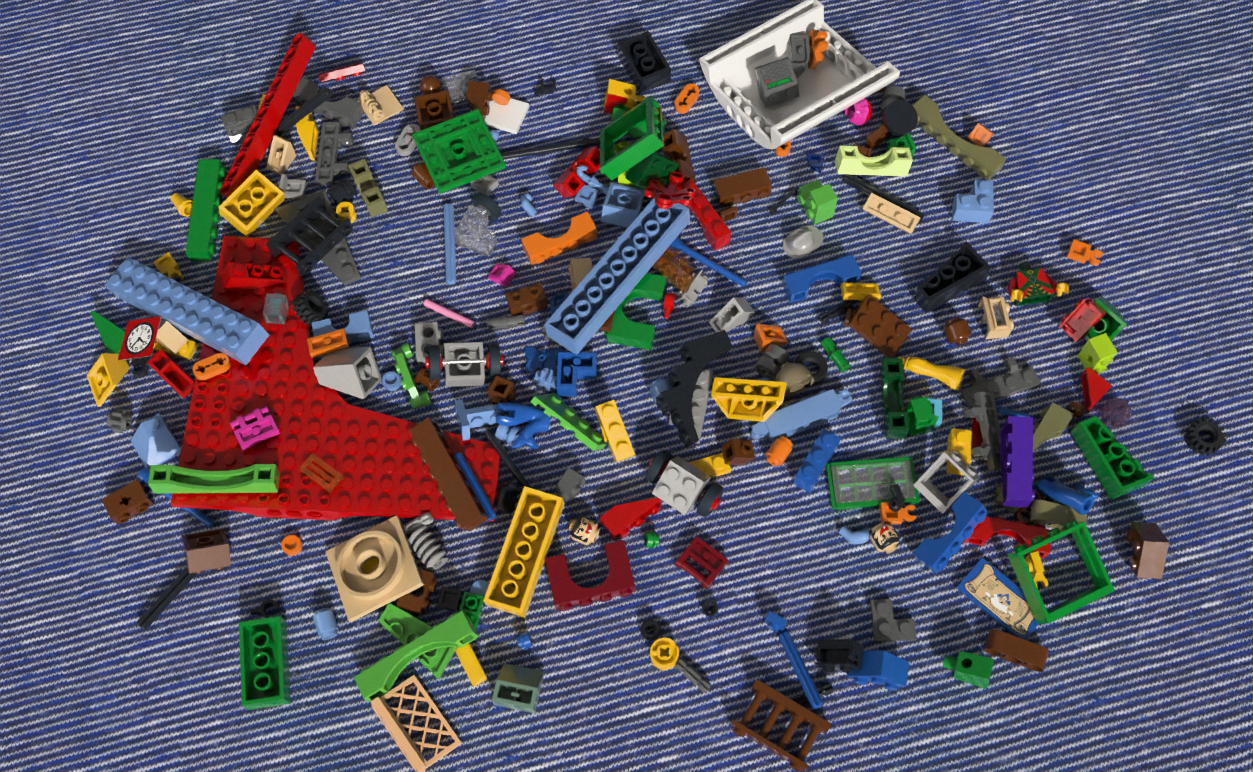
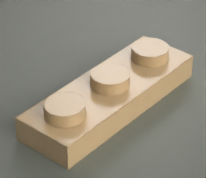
M873 193L870 194L863 207L864 211L909 234L913 233L920 220V217Z

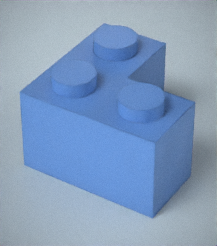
M975 179L970 195L956 194L952 204V221L989 223L994 213L993 181Z

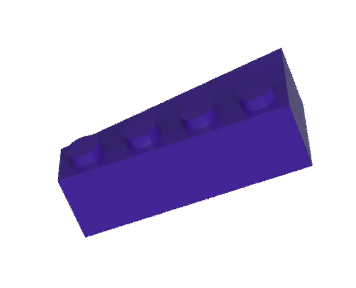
M1008 416L1000 431L1003 506L1028 508L1035 498V490L1032 489V482L1034 480L1033 417Z

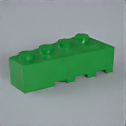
M1097 416L1079 422L1070 431L1111 500L1140 489L1154 479L1150 472L1147 474L1143 470L1142 464L1137 459L1134 460L1127 453V448L1113 438L1114 434Z

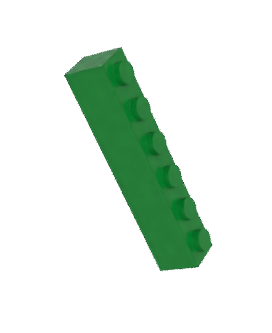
M201 159L198 162L185 251L191 262L213 261V255L216 254L215 241L219 235L217 226L221 221L219 206L223 203L220 189L224 183V177L227 176V169L223 166L220 159Z

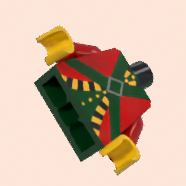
M1025 261L1019 264L1020 271L1016 272L1015 276L1010 280L1006 290L1007 294L1011 297L1010 301L1015 302V307L1050 302L1055 292L1057 296H1062V292L1069 294V285L1056 282L1048 274H1045L1042 268L1032 269L1030 262Z

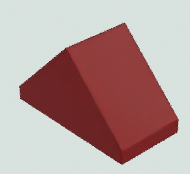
M1086 368L1081 375L1086 411H1090L1112 387L1110 383L1091 368Z

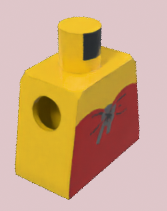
M609 79L603 113H613L614 107L617 105L632 109L634 105L636 106L645 100V96L636 95L635 85Z

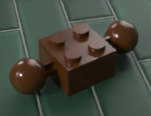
M432 75L425 76L420 82V91L423 95L414 97L420 130L454 118L449 90L441 92L442 84L440 80Z

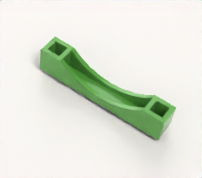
M254 464L246 468L230 471H202L174 465H151L148 484L154 494L278 493L280 473L276 464Z
M463 611L455 612L443 623H437L430 631L416 636L409 644L398 647L396 652L380 658L375 665L361 670L360 674L354 678L363 699L371 703L375 698H380L391 691L400 673L420 655L442 647L462 648L477 639L479 635L470 617Z

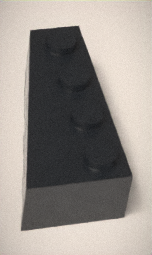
M966 241L959 251L953 253L946 263L944 262L935 273H932L917 287L915 301L925 313H928L985 281L990 266Z

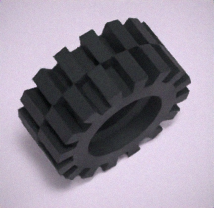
M309 289L293 299L292 306H295L293 311L297 312L296 316H300L299 320L301 322L304 320V324L312 326V322L320 321L327 317L328 307H325L326 302L322 301V296H318L319 293H314V290Z
M1207 417L1194 421L1185 434V438H1188L1185 441L1186 444H1191L1188 448L1190 450L1194 448V453L1196 454L1200 451L1201 456L1205 454L1209 456L1212 453H1216L1226 442L1224 437L1227 436L1226 432L1222 433L1224 427H1218L1220 424L1218 421L1213 423L1214 419L1212 418L1207 421ZM1199 431L1209 433L1212 437V442H1204L1199 437Z

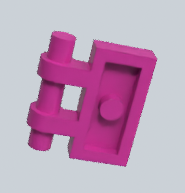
M267 406L261 409H253V412L245 416L240 415L236 417V420L229 422L232 429L241 427L235 430L234 434L242 450L280 434L271 415L263 418L264 415L270 413ZM257 419V421H255V422H253V423H251V424L246 425V423L251 422V421Z

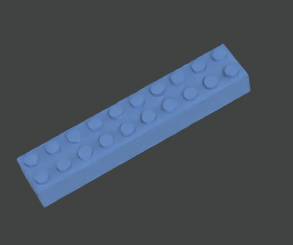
M653 198L544 324L547 336L577 355L690 222L689 208L676 203L668 209H661L655 204V198Z
M129 257L124 260L104 285L119 299L153 317L161 316V320L168 321L176 329L244 365L248 364L269 336L265 329L256 321Z

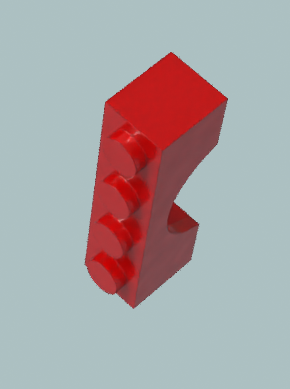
M690 179L681 184L680 187H677L676 190L685 188L696 190L691 205L685 207L689 208V211L697 218L703 229L705 239L714 251L729 244L731 240L730 229L693 180Z
M986 517L982 523H978L971 537L965 539L964 542L984 546L993 536L1006 535L1015 539L1019 544L1025 543L1027 545L1031 543L1030 539L1040 535L1042 537L1047 536V531L1050 529H1046L1042 525H1026L1022 521H1006L1002 517ZM1051 542L1025 555L1038 551L1040 558L1045 559L1050 554Z

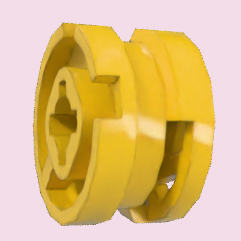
M665 637L657 639L650 649L651 662L655 667L662 670L674 667L679 658V648L675 641Z

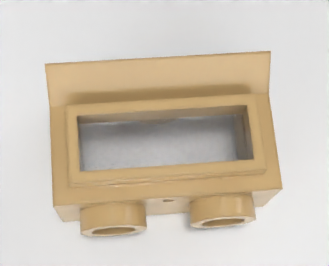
M982 296L978 309H984L982 323H987L988 326L985 339L1008 337L1014 328L1013 320L1009 319L1008 316L1010 311L1009 303L1005 302L1004 296L993 298Z

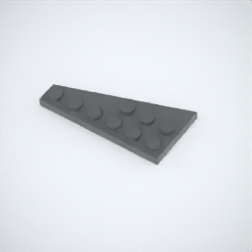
M325 190L274 209L276 214L288 224L319 196L325 202L326 212L337 219ZM318 217L313 222V224L328 235L336 229L322 217ZM305 229L300 234V236L315 247L323 241L309 229ZM344 237L321 261L345 286L361 280V276Z

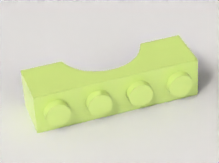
M839 146L835 158L837 174L907 176L913 162L909 148L892 147L887 153L878 157H866L858 151L857 146Z

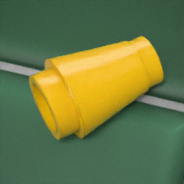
M174 193L171 196V201L179 214L186 217L191 216L193 201L179 193Z

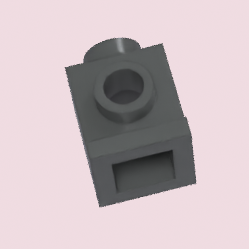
M568 468L556 485L557 496L562 497L563 501L566 502L570 501L573 496L576 497L581 490V486L584 487L586 485L585 477Z

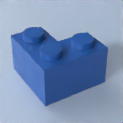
M558 352L557 394L565 397H577L578 379L597 380V353L579 352L576 355L573 352Z
M884 650L863 651L862 669L847 673V677L854 679L857 684L867 685V682L885 685L884 688L888 690H897L898 687L907 686L909 662Z

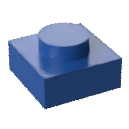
M769 611L764 623L767 624L770 630L783 633L788 620Z

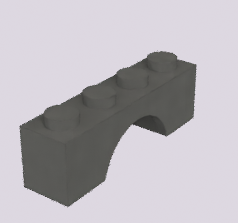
M302 77L293 94L294 102L298 106H302L320 92L317 83ZM348 97L336 102L325 101L312 111L313 113L324 115L329 120L333 119L340 122L344 127L348 126L353 129L364 115L361 103Z

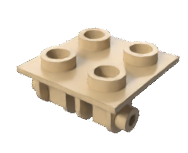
M387 85L371 94L366 90L361 91L360 100L357 101L361 103L363 111L374 126L404 110Z

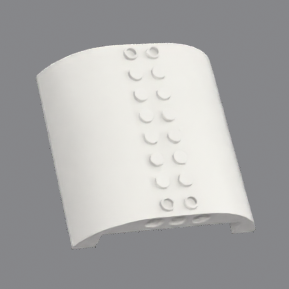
M806 0L699 58L705 78L720 105L755 142L767 149L778 148L889 85L900 75V71L889 61L876 68L824 22V6L818 0ZM812 29L819 30V32H827L825 41L828 42L829 47L821 52L823 53L822 62L815 70L809 69L807 64L805 71L797 78L800 97L766 107L759 96L755 67L788 57L790 60L792 54L791 35L809 34Z

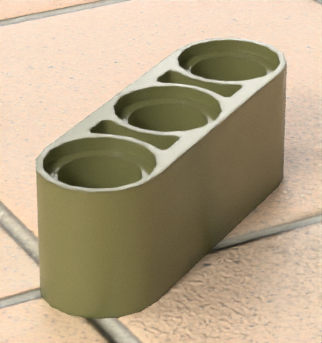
M1034 500L1031 503L1030 522L1034 524L1061 529L1064 528V523L1074 520L1075 523L1085 521L1087 525V514L1080 515L1069 506L1044 500Z

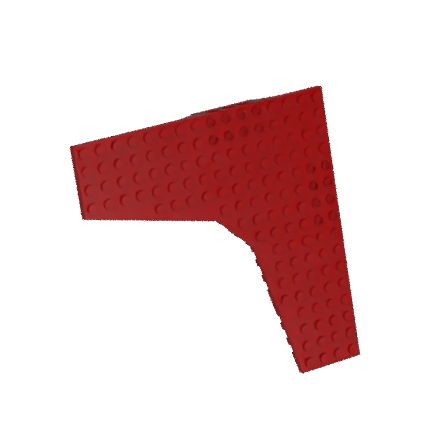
M224 236L212 300L256 321L265 329L269 336L247 365L228 356L231 366L226 372L207 380L195 378L178 467L202 471H230L246 468L254 464H276L280 473L278 493H172L171 506L178 508L230 510L266 518L337 521L339 518L355 516L394 517L397 515L400 518H417L424 513L430 512L434 519L454 520L456 517L447 508L446 498L437 489L438 483L428 472L430 468L421 459L419 448L411 440L412 435L409 430L418 425V423L349 405L334 389L319 384L313 369L315 366L314 359L310 355L307 339L311 338L309 324L306 325L304 320L302 322L299 320L300 316L295 315L297 312L293 311L295 306H292L293 299L305 291L303 277L301 278L295 268L297 264L283 253H279L276 257L270 254L266 243L272 238ZM292 241L287 248L300 257L299 245L296 241ZM228 262L283 266L286 282L247 291L224 290L221 275ZM203 343L199 361L222 352ZM222 360L218 361L220 365L224 364ZM204 368L200 369L201 373L205 372ZM267 406L270 413L264 415L263 418L271 415L280 434L242 450L234 434V431L241 427L232 429L229 422L236 420V417L240 415L245 416L253 412V409H261ZM255 419V420H253V421H251V422L246 423V425L251 424V423L257 421V419ZM442 430L454 454L462 453L493 507L498 488L499 454L490 443L472 438L463 441L461 435Z

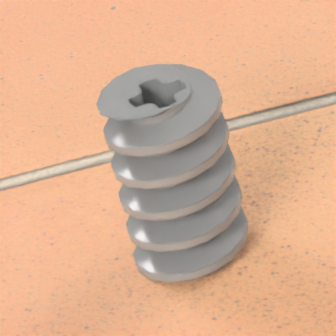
M425 525L415 530L410 535L408 542L410 546H413V550L417 553L418 558L422 559L423 565H426L427 571H435L448 561V558H443L446 554L445 550L439 552L442 547L441 544L434 546L438 540L437 538L430 539L433 533H425L429 529Z

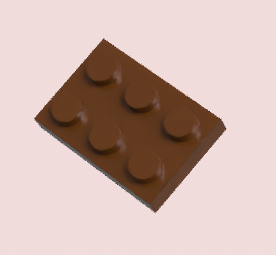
M869 294L864 297L847 324L888 358L895 357L912 330Z

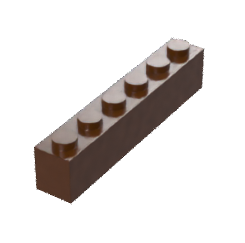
M428 417L409 430L412 435L411 440L421 452V459L430 468L428 470L430 476L438 483V491L447 500V508L456 517L454 519L456 525L460 529L472 531L488 520V514L437 421Z

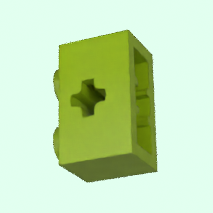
M1104 333L1089 339L1077 356L1085 369L1091 368L1094 372L1100 374L1107 370L1108 364L1113 362V358L1118 352L1107 334Z

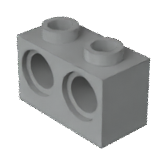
M438 322L415 324L416 359L419 366L425 365V357H428L427 352L430 345H439L440 355L444 357V346L441 345V340H444L443 329L439 328Z

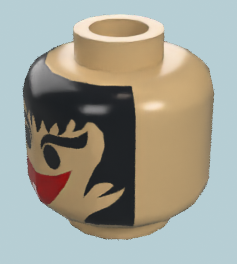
M580 516L577 520L573 519L569 527L571 538L584 545L595 543L600 532L598 523L585 516Z
M883 522L871 529L870 540L878 552L886 551L889 554L897 549L896 545L899 543L900 537L891 524Z

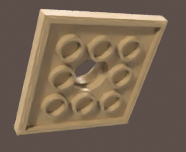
M397 515L325 551L348 621L350 622L424 585L401 520ZM378 557L379 565L377 569L370 574L364 573L363 567L366 561Z

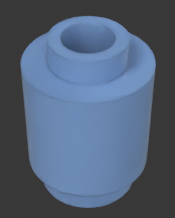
M328 608L317 610L313 620L318 636H321L322 640L336 637L338 635V626L333 610H328Z

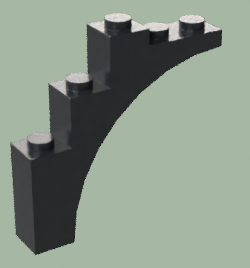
M725 330L685 343L680 349V355L686 363L673 367L668 373L669 382L674 388L662 391L656 397L658 409L662 411L663 416L671 414V421L677 427L680 441L686 448L693 446L699 441L692 415V398L696 382L707 364L715 358L726 354L733 347Z

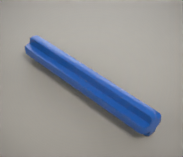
M462 453L455 454L489 516L487 521L495 519L496 512Z
M788 631L781 633L779 640L812 708H820L823 706V701Z

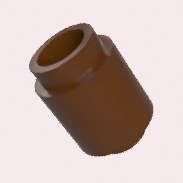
M425 163L416 164L412 169V176L422 187L426 189L433 188L435 185Z

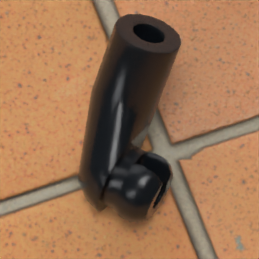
M893 484L889 487L893 497L889 501L888 506L891 511L896 512L902 508L905 498L899 485Z

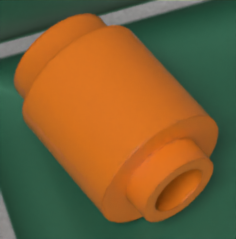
M783 436L775 439L765 454L767 461L773 466H781L792 451V442Z

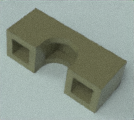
M365 159L348 165L352 178L371 218L388 212L383 196L375 184Z

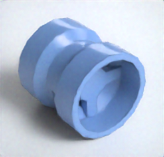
M499 424L495 437L499 440L504 439L508 444L513 445L516 438L521 434L522 429L517 426H503Z

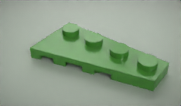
M551 393L533 397L531 400L533 405L537 406L539 404L545 408L544 413L546 415L559 419V425L564 429L574 431V436L591 450H601L606 446L607 443L603 440V436L590 428L589 423L580 418L572 407L567 406L558 394Z
M388 603L378 620L403 645L409 644L416 636L425 634L432 628L431 625L391 603ZM457 647L434 649L420 655L417 659L437 679H440Z

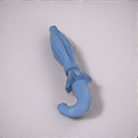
M581 165L577 168L578 177L588 183L587 186L602 190L607 195L609 186L599 183L594 175L590 177L585 174L583 170L587 171V166Z

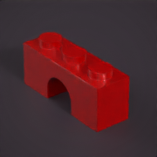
M597 147L586 148L553 183V186L563 198L574 197L585 185L583 180L577 175V168L579 166L588 167L587 171L583 170L587 175L598 171L600 168V151Z

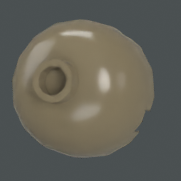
M790 362L780 366V370L774 379L775 382L787 383L785 390L786 398L804 391L806 384L809 383L811 386L815 381L806 366L799 363L791 364Z

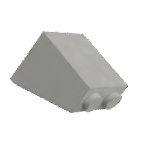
M371 346L345 348L328 353L313 367L320 385L361 399L366 398L382 381Z

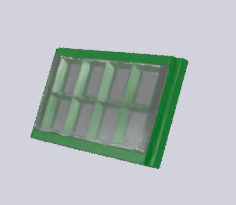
M912 457L826 464L832 510L879 507L880 503H889L893 497L889 487L893 484H898L904 495L905 502L903 505L920 503L918 490L913 486L916 483V476Z

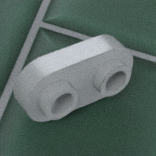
M409 124L403 129L395 143V148L399 155L408 156L415 149L416 144L411 135L421 131L418 125Z

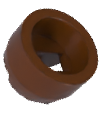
M1070 402L1068 411L1074 414L1073 417L1076 415L1079 418L1083 415L1086 406L1078 402Z

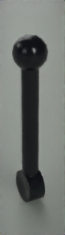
M791 188V192H789L776 206L770 207V213L775 214L777 212V209L790 196L797 193V188Z

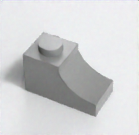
M733 297L709 321V324L716 333L725 330L727 333L734 327L743 325L755 311L745 298Z

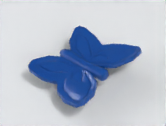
M525 347V355L529 359L526 364V372L530 373L538 368L540 370L548 368L557 373L556 361L558 360V352H563V350L552 349L547 353L545 350H541L540 354L539 350L534 347Z

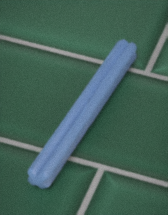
M452 203L444 204L446 282L448 285L456 284L454 207Z

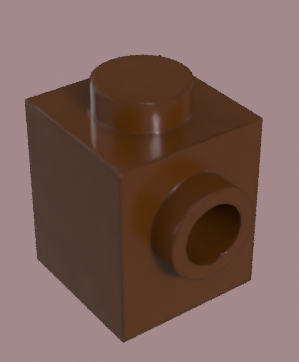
M731 439L721 446L726 465L744 466L755 459L752 440Z

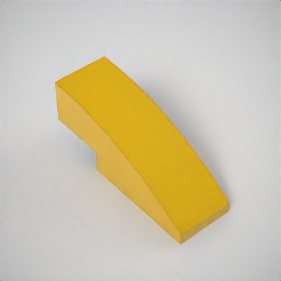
M311 112L300 120L296 127L307 155L311 160L315 161L318 129L315 121H313L314 116Z

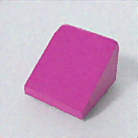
M496 263L487 278L504 287H508L516 273L509 265Z

